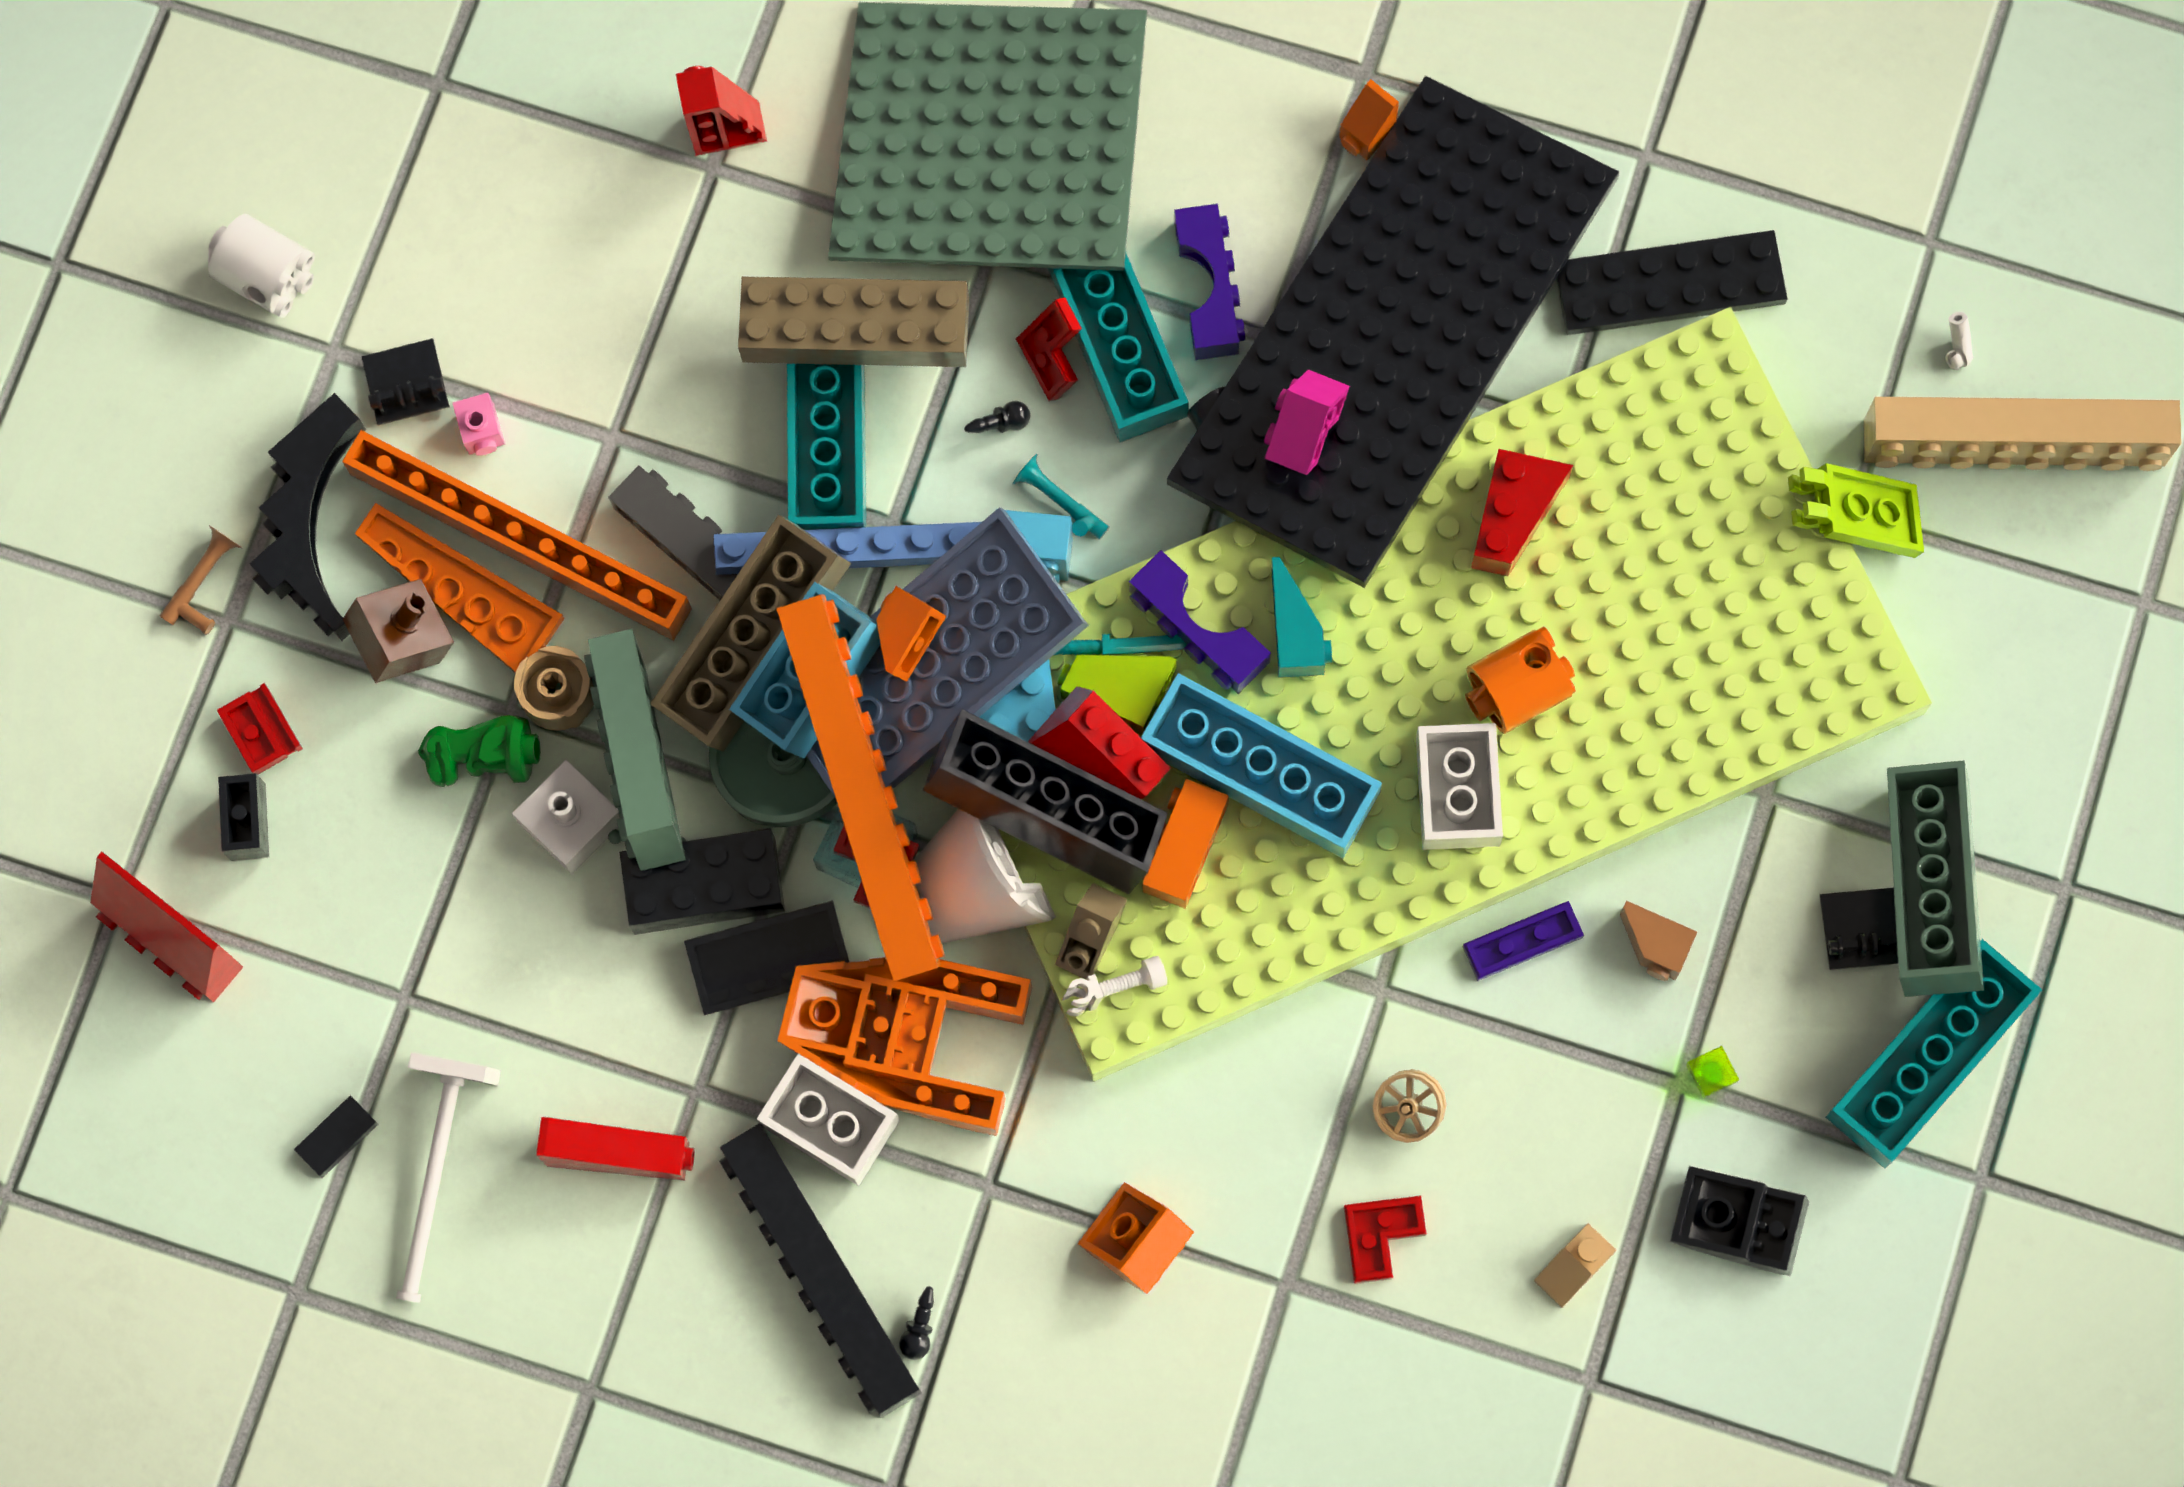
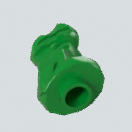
M506 715L467 729L454 730L444 726H436L430 729L424 737L418 754L426 763V770L430 781L439 787H445V785L449 787L458 780V765L466 763L468 773L474 777H479L485 772L507 773L514 783L527 782L532 774L533 764H538L540 761L541 748L538 735L531 734L528 719Z

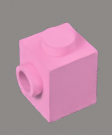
M489 393L452 403L463 444L469 455L474 453L476 455H487L496 451L498 446L505 445L495 406Z

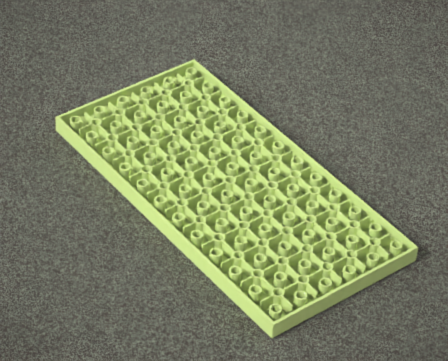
M1731 307L1468 420L1365 588L1237 521L1164 552L1188 575V588L1185 592L1183 603L1189 617L1198 626L1211 632H1231L1244 627L1271 652L1270 663L1237 694L1231 687L1228 690L1222 688L1211 675L1214 671L1205 662L1201 664L1196 663L1184 649L1138 654H1115V656H1170L1177 659V670L1164 696L1179 673L1382 782L1378 798L1343 859L1229 797V805L1186 909L1144 893L1142 888L1144 880H1141L1132 892L1127 894L998 829L1022 883H1041L1056 916L1051 921L1024 926L1093 1082L1926 713L1932 702L1852 544L1824 538V534L1819 533V528L1803 529L1792 525L1791 511L1794 509H1801L1803 511V503L1806 501L1816 502L1815 493L1800 495L1790 492L1788 477L1792 474L1800 477L1799 470L1801 468H1812ZM1498 449L1573 465L1568 482L1534 533L1533 538L1510 575L1503 576L1472 569L1471 566ZM1153 557L1066 594L1089 625L1072 640H1102V634H1110V639L1166 635L1156 623L1159 619L1149 610L1146 613L1139 610L1129 598L1131 595L1129 592V581ZM1272 557L1281 558L1321 624L1324 640H1331L1332 663H1325L1324 675L1278 678L1271 572ZM1545 627L1554 640L1555 647L1553 649L1558 658L1565 656L1574 670L1575 677L1571 678L1576 692L1572 694V697L1506 734L1500 732L1496 727L1503 829L1500 847L1422 850L1416 749L1418 726L1493 723L1489 717L1479 721L1467 703L1465 694L1473 690L1468 678L1467 666L1528 632ZM1059 654L1049 658L1055 710L1064 701L1061 698V685L1057 684L1058 678L1065 664L1072 665L1077 655ZM1170 766L1171 769L1151 792L1141 799L1168 813L1165 820L1166 824L1173 811L1167 807L1175 787L1182 789L1186 779L1209 787ZM1094 883L1127 899L1117 928L1094 973L1098 984L1099 982H1106V980L1117 978L1124 974L1128 975V973L1135 972L1136 970L1139 971L1142 967V960L1159 956L1166 972L1167 985L1151 990L1147 984L1142 983V985L1135 986L1134 988L1124 989V991L1120 990V992L1103 997L1097 1009L1089 1011L1087 1007L1081 1015L1070 1016L1066 1013L1067 1010L1079 1008L1071 1005L1073 1000L1080 998L1072 996L1063 1001L1062 998L1072 981L1084 978L1055 964L1077 905L1091 884Z

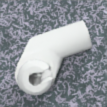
M1955 312L1949 316L1953 350L1947 352L1946 362L1954 370H1958L1962 366L1967 367L1973 359L1968 316L1963 312Z

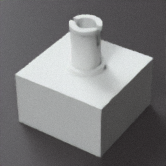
M567 760L512 813L517 822L571 874L608 839V834L612 830L618 829L617 818H620L618 808H615Z

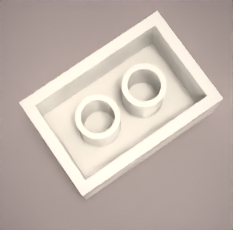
M1496 723L1418 726L1416 749L1422 850L1500 847L1503 829Z
M797 1054L756 1119L767 1131L857 1186L864 1179L900 1121L897 1113L800 1054Z

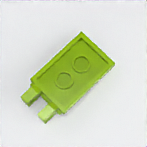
M1825 463L1818 469L1803 467L1799 470L1800 477L1793 474L1788 477L1790 492L1800 495L1815 493L1816 502L1806 501L1803 503V511L1801 509L1791 511L1793 526L1803 529L1819 528V533L1824 534V538L1916 558L1924 553L1916 484Z

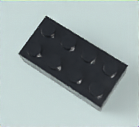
M771 828L685 841L682 844L686 860L642 871L635 857L629 859L627 851L619 852L628 923L634 935L785 912L776 840Z

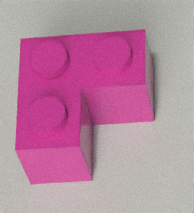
M1307 370L1299 379L1294 378L1289 388L1283 389L1277 399L1275 410L1280 411L1276 424L1271 423L1264 439V444L1269 445L1265 459L1307 475L1318 463L1328 430L1339 420L1350 386L1311 370Z

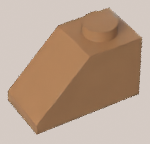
M1626 900L1620 917L1639 964L1646 967V973L1656 979L1667 981L1668 978L1676 980L1697 935V931Z

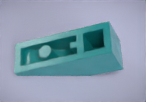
M1272 557L1271 572L1278 678L1324 675L1325 663H1332L1331 640H1324L1321 624L1281 558Z

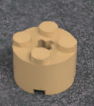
M547 646L538 649V652L530 657H526L518 666L514 677V690L524 712L536 725L548 730L576 728L583 723L593 708L594 703L590 689L593 687L592 678H589L584 662L573 651L559 646ZM557 683H560L562 688L550 694L548 689H555Z

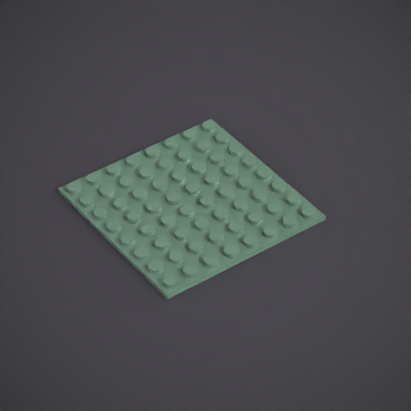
M859 2L829 245V261L1124 271L1147 10Z

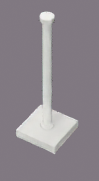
M411 1053L408 1068L441 1075L440 1082L444 1083L402 1291L398 1290L396 1297L397 1299L420 1302L421 1294H417L459 1086H464L465 1079L498 1085L501 1070Z

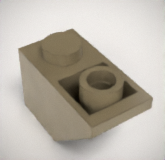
M1092 883L1077 905L1055 965L1084 979L1093 975L1117 928L1127 899Z

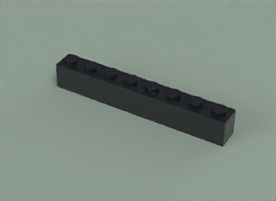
M761 1124L755 1125L722 1145L720 1149L725 1157L719 1160L721 1166L730 1180L738 1177L745 1190L738 1193L750 1213L757 1210L764 1223L758 1226L769 1246L777 1243L784 1256L778 1259L780 1265L789 1279L797 1276L804 1289L798 1292L799 1297L809 1313L815 1309L819 1313L824 1323L817 1327L828 1345L831 1346L837 1343L844 1356L839 1358L838 1362L849 1380L856 1376L864 1390L857 1394L869 1414L876 1410L880 1417L883 1418L920 1395L922 1392Z

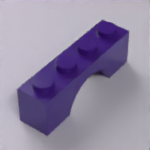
M1218 203L1174 209V225L1179 257L1200 264L1210 275L1214 286L1208 300L1200 308L1190 313V330L1195 360L1239 355V342L1245 341L1243 319L1236 320L1234 307L1240 306L1238 285H1231L1229 272H1235L1232 250H1225L1223 238L1229 237L1227 215L1220 216Z
M1160 550L1129 581L1130 600L1142 612L1146 613L1149 610L1159 619L1156 622L1157 625L1168 637L1174 638L1178 635L1187 644L1184 650L1189 657L1198 664L1205 662L1214 671L1211 675L1222 688L1228 690L1231 687L1239 694L1270 663L1271 652L1244 627L1231 632L1218 633L1198 626L1189 617L1183 603L1184 595L1188 588V575Z

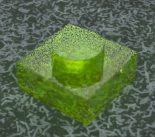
M1722 1045L1686 1063L1703 1099L1738 1083L1740 1080Z

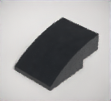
M1689 1166L1670 1241L1708 1255L1791 1277L1809 1200L1806 1195L1767 1187L1762 1182Z

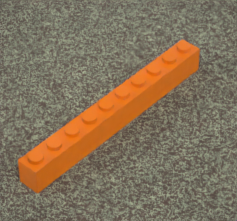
M360 430L342 461L351 476L673 641L692 610L687 596Z
M821 594L776 608L893 982L937 969L941 965L939 958L945 956L943 946L938 934L931 935L927 921L933 919L932 911L927 897L920 899L916 884L921 882V877L915 860L908 861L904 847L910 845L903 823L897 824L894 817L893 809L898 808L896 796L892 786L885 787L881 772L886 771V765L880 748L873 750L869 735L875 734L874 726L869 712L862 713L857 699L863 696L857 674L850 676L846 661L851 659V653L846 638H838L834 623L840 622L836 605L833 599L827 601L825 594Z

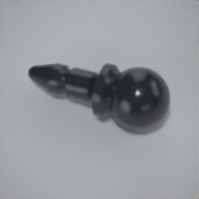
M1011 401L1003 408H994L991 415L984 416L982 419H974L964 427V430L967 433H982L985 430L998 429L1001 433L1007 432L1008 429L1021 430L1029 423L1030 411L1023 402Z
M927 1286L918 1300L919 1306L915 1311L914 1321L906 1322L907 1331L902 1334L899 1341L901 1353L911 1360L923 1358L930 1349L928 1335L932 1333L933 1328L927 1324L929 1323L931 1308H933L934 1293L931 1286Z

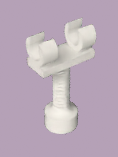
M1154 956L1142 960V967L1139 971L1136 970L1135 972L1128 973V975L1124 974L1117 978H1111L1106 980V982H1099V984L1095 974L1088 976L1086 980L1076 979L1072 981L1062 1001L1076 996L1080 999L1073 1000L1071 1005L1079 1008L1069 1009L1066 1013L1070 1016H1079L1087 1007L1089 1011L1095 1010L1103 997L1120 992V990L1124 991V989L1142 985V983L1147 984L1151 990L1166 986L1167 976L1159 956Z

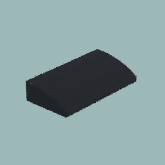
M833 900L684 941L704 1015L790 992L796 966L849 962Z

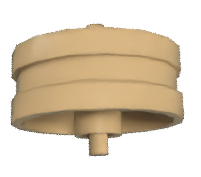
M1415 1069L1399 1071L1385 1080L1375 1093L1373 1102L1375 1121L1382 1132L1393 1140L1405 1143L1421 1141L1432 1134L1444 1119L1447 1107L1445 1092L1438 1081L1428 1073ZM1406 1078V1097L1393 1087L1391 1083L1398 1079ZM1414 1079L1420 1080L1429 1088L1420 1095L1415 1094ZM1385 1091L1391 1094L1399 1103L1383 1107L1382 1100ZM1433 1093L1436 1097L1437 1109L1423 1106L1422 1100ZM1398 1112L1401 1117L1394 1127L1389 1123L1384 1114ZM1417 1112L1436 1117L1427 1130L1424 1129ZM1407 1118L1412 1119L1417 1133L1401 1132Z

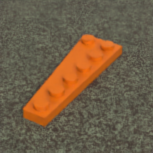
M377 503L374 504L355 532L356 536L407 581L412 582L421 579L433 603L514 673H516L518 666L526 657H530L538 652V649L547 646L565 619L561 613Z

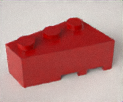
M691 66L682 73L675 74L683 115L696 156L767 142L759 101L712 66L706 68L703 66Z
M1498 449L1471 566L1472 569L1503 576L1510 575L1533 538L1534 533L1568 482L1573 465Z

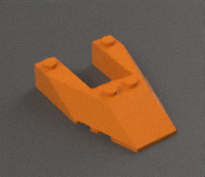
M885 957L869 959V961L848 963L843 961L796 966L777 1040L779 1043L802 1055L884 1106L961 1129L992 1136L998 1135L1006 1101L1004 1092L930 1075L946 1008L1024 1025L1032 992L1031 979L939 959L941 965L937 969L894 982Z

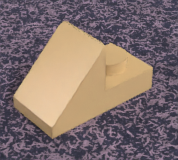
M1588 1223L1535 1278L1534 1282L1563 1308L1617 1250Z

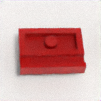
M265 683L261 684L260 688L253 692L249 691L217 709L218 714L253 774L259 775L288 758V755L293 752H299L303 749Z

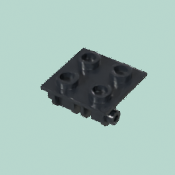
M433 338L361 356L370 392L368 398L371 409L374 410L377 425L450 407Z
M1894 887L1819 895L1829 970L1898 964Z

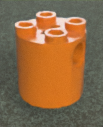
M1545 627L1532 630L1467 666V674L1473 690L1466 693L1465 697L1470 709L1479 721L1489 717L1493 723H1496L1499 731L1506 734L1572 697V694L1576 692L1571 678L1575 677L1574 670L1565 656L1558 658L1553 649L1555 647L1554 640Z

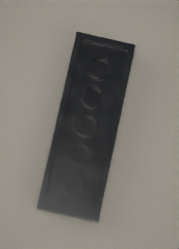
M1775 230L1568 259L1556 278L1566 335L1713 315L1729 307L1734 312L1783 305L1788 300Z

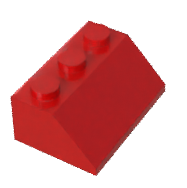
M1079 686L1075 687L1028 741L1030 744L1139 799L1145 798L1171 769L1093 690Z

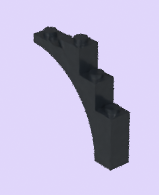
M333 393L268 451V454L275 462L270 468L285 484L266 500L259 509L266 518L261 523L276 540L249 564L257 573L252 579L267 595L274 591L282 600L288 594L303 611L309 606L317 615L313 619L314 623L328 637L334 632L343 641L350 633L342 620L343 617L332 603L323 583L316 550V527L323 493L332 472L341 457L354 442L360 430L365 431L366 429L359 417Z

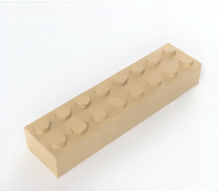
M1874 397L1863 420L1864 463H1875V466L1880 468L1895 467L1898 463H1913L1915 468H1931L1935 464H1950L1952 468L1965 469L1972 467L1973 464H1988V467L1991 469H2006L2011 465H2026L2027 469L2040 470L2047 468L2049 465H2063V468L2066 470H2081L2086 468V466H2101L2103 470L2115 471L2123 469L2124 466H2139V469L2142 471H2156L2161 469L2162 466H2166L2182 444L2180 400Z

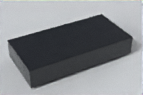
M350 1095L294 1150L323 1178L379 1124Z

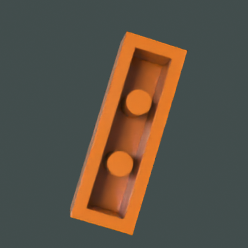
M1188 779L1185 780L1182 789L1175 787L1167 807L1173 811L1168 823H1164L1149 871L1142 879L1144 880L1142 884L1144 893L1186 909L1229 805V795Z

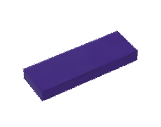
M1566 901L1464 943L1462 947L1477 981H1480L1582 939L1584 934L1570 902Z

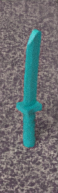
M1102 634V640H1071L1054 655L1151 653L1182 650L1187 644L1178 635L1174 638L1163 635L1110 639V634Z

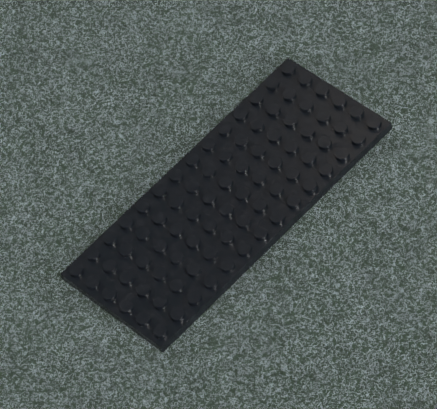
M1425 75L1398 117L1397 122L1387 134L1167 477V485L1365 588L1617 182L1620 171ZM1307 370H1311L1350 387L1339 420L1328 430L1317 465L1305 475L1265 459L1269 445L1264 444V439L1271 423L1276 424L1280 411L1275 410V406L1281 391L1288 389L1294 378L1299 379Z

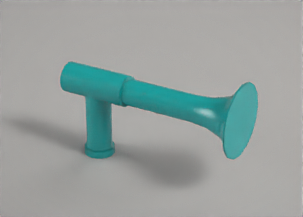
M1035 454L1016 476L1013 485L1018 482L1033 485L1071 515L1075 520L1072 525V531L1076 536H1084L1089 531L1100 540L1110 527L1050 481L1038 467L1036 460L1038 454Z

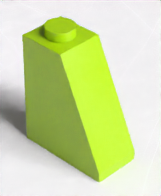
M1077 655L1072 665L1065 664L1057 684L1061 685V698L1064 700L1076 686L1093 690L1136 733L1143 735L1177 670V659L1170 656Z

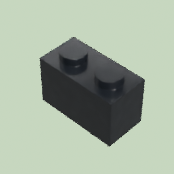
M256 773L218 777L222 852L231 861L268 858L266 784Z

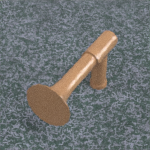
M210 525L212 538L208 549L160 614L161 618L172 625L181 616L200 629L205 635L211 632L215 621L207 618L188 604L219 558L232 548H242Z

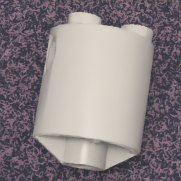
M243 214L238 216L228 227H220L213 235L209 244L208 273L209 277L267 311L283 318L290 311L293 299L297 293H306L312 285L314 275L309 273L315 254L255 218Z

